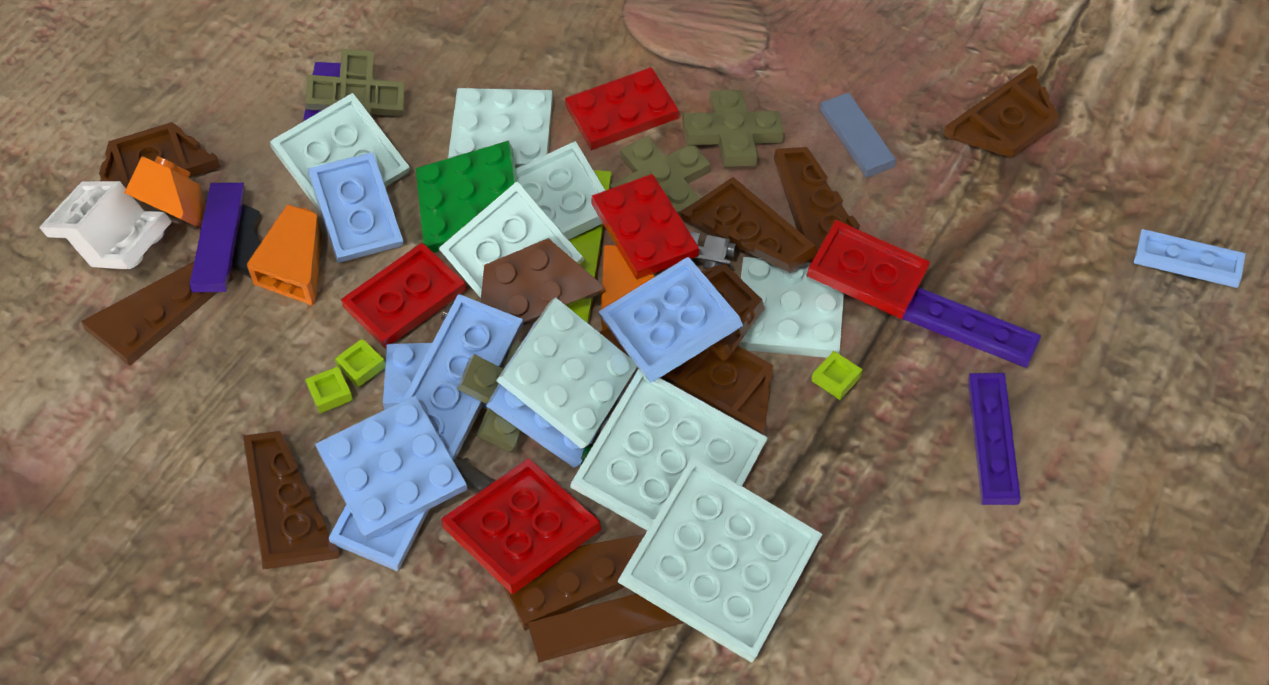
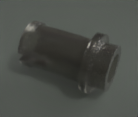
M457 457L453 461L463 477L467 488L475 494L496 481L471 465L472 462L469 458L462 459Z

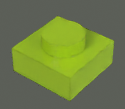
M360 339L334 358L336 366H339L340 370L358 388L385 368L384 359L363 339Z
M833 351L812 373L811 381L841 400L861 378L863 369Z
M339 366L305 379L319 414L353 401Z

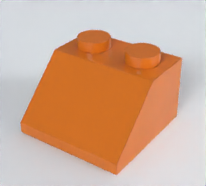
M142 156L124 193L201 229L206 203L200 184L189 179L191 172L159 156L156 157L155 161Z

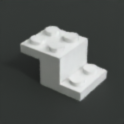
M82 181L39 228L47 237L67 238L91 267L131 269L143 260V254L151 245L161 240L164 236V230L172 221L165 212L144 211L132 196L124 193L126 188L120 181Z

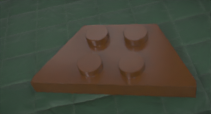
M1032 65L946 125L943 135L949 139L1012 158L1057 126L1059 115L1055 106L1049 101V94L1045 86L1041 87L1037 79L1038 71L1036 67Z
M170 122L109 141L105 152L106 159L101 165L99 175L100 181H120L127 188L142 156L152 161H155L157 156L176 164V166L191 172L189 177L220 168V164L213 152L211 154L207 153L201 148L197 140L185 135L180 127Z
M547 238L485 264L480 303L523 319L524 326L538 320L548 303L555 297L567 307H570L606 291L598 280Z
M726 264L709 267L701 272L739 315L743 324L742 327L709 347L722 361H725L765 308L762 298Z
M737 345L725 361H722L708 347L660 377L764 435L773 365Z

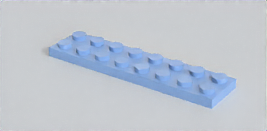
M460 294L457 295L402 399L404 401L416 395L453 462L484 404L457 389L469 358L476 354L502 368L512 345L515 343L523 327V319ZM346 505L329 536V541L340 548L398 572L429 510L366 541Z

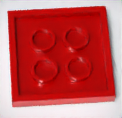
M529 458L441 518L443 528L512 595L601 531L600 521Z

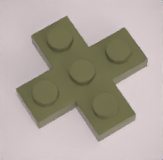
M342 49L340 77L307 75L305 109L324 110L353 93L369 114L403 116L405 82L372 80L374 51Z
M742 90L710 91L709 103L712 113H683L682 126L686 145L719 144L723 167L756 166L758 156L755 143L783 142L784 130L779 111L747 112Z
M646 136L620 149V158L633 173L610 184V189L653 174L676 212L682 218L680 212L700 199L689 186V183L710 173L711 164L695 145H687L664 156L649 136Z
M517 340L512 345L503 368L473 354L466 364L457 389L487 404L499 384L496 380L522 342ZM487 408L477 437L510 452L514 449L521 430L490 408Z

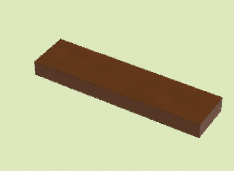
M636 593L528 622L539 663L685 622Z

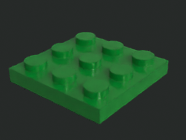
M509 140L415 168L423 243L433 253L439 252V248L517 182L513 148Z

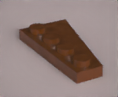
M808 147L776 149L773 158L796 229L815 244L817 252L835 220L859 230V223L854 216L847 214L842 206L843 199L837 191L831 190L826 182L827 175Z
M734 177L680 212L683 222L712 236L731 239V243H735L737 248L789 273L817 254L815 244Z
M193 261L81 322L86 331L131 366L218 292H192L190 280L194 266ZM231 272L228 284L233 280Z
M274 431L243 435L263 570L338 559L339 550L335 544L329 541L326 524L312 501V495L306 483H303L298 472V466L281 432Z
M645 534L581 545L513 595L504 587L524 631L529 629L528 622L572 611L625 588V586L617 581Z

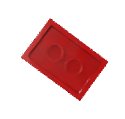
M652 67L565 98V107L591 151L679 119V109Z
M653 174L592 195L591 204L636 280L674 266L687 257L690 259L698 257V245Z
M835 220L811 262L806 276L902 319L929 268L930 261Z
M420 243L341 298L343 308L386 349L387 344H393L453 301L458 294L464 293L466 285L425 244Z

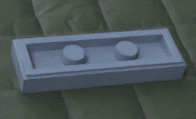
M849 92L820 103L821 113L866 178L895 167V157Z

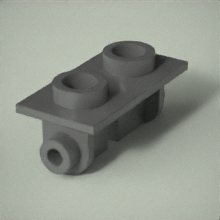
M689 231L698 245L701 234ZM706 235L704 247L698 246L699 255L691 260L704 264L703 269L705 270L722 264H726L733 270V265L727 258L728 256L734 257L736 244L731 243V239Z

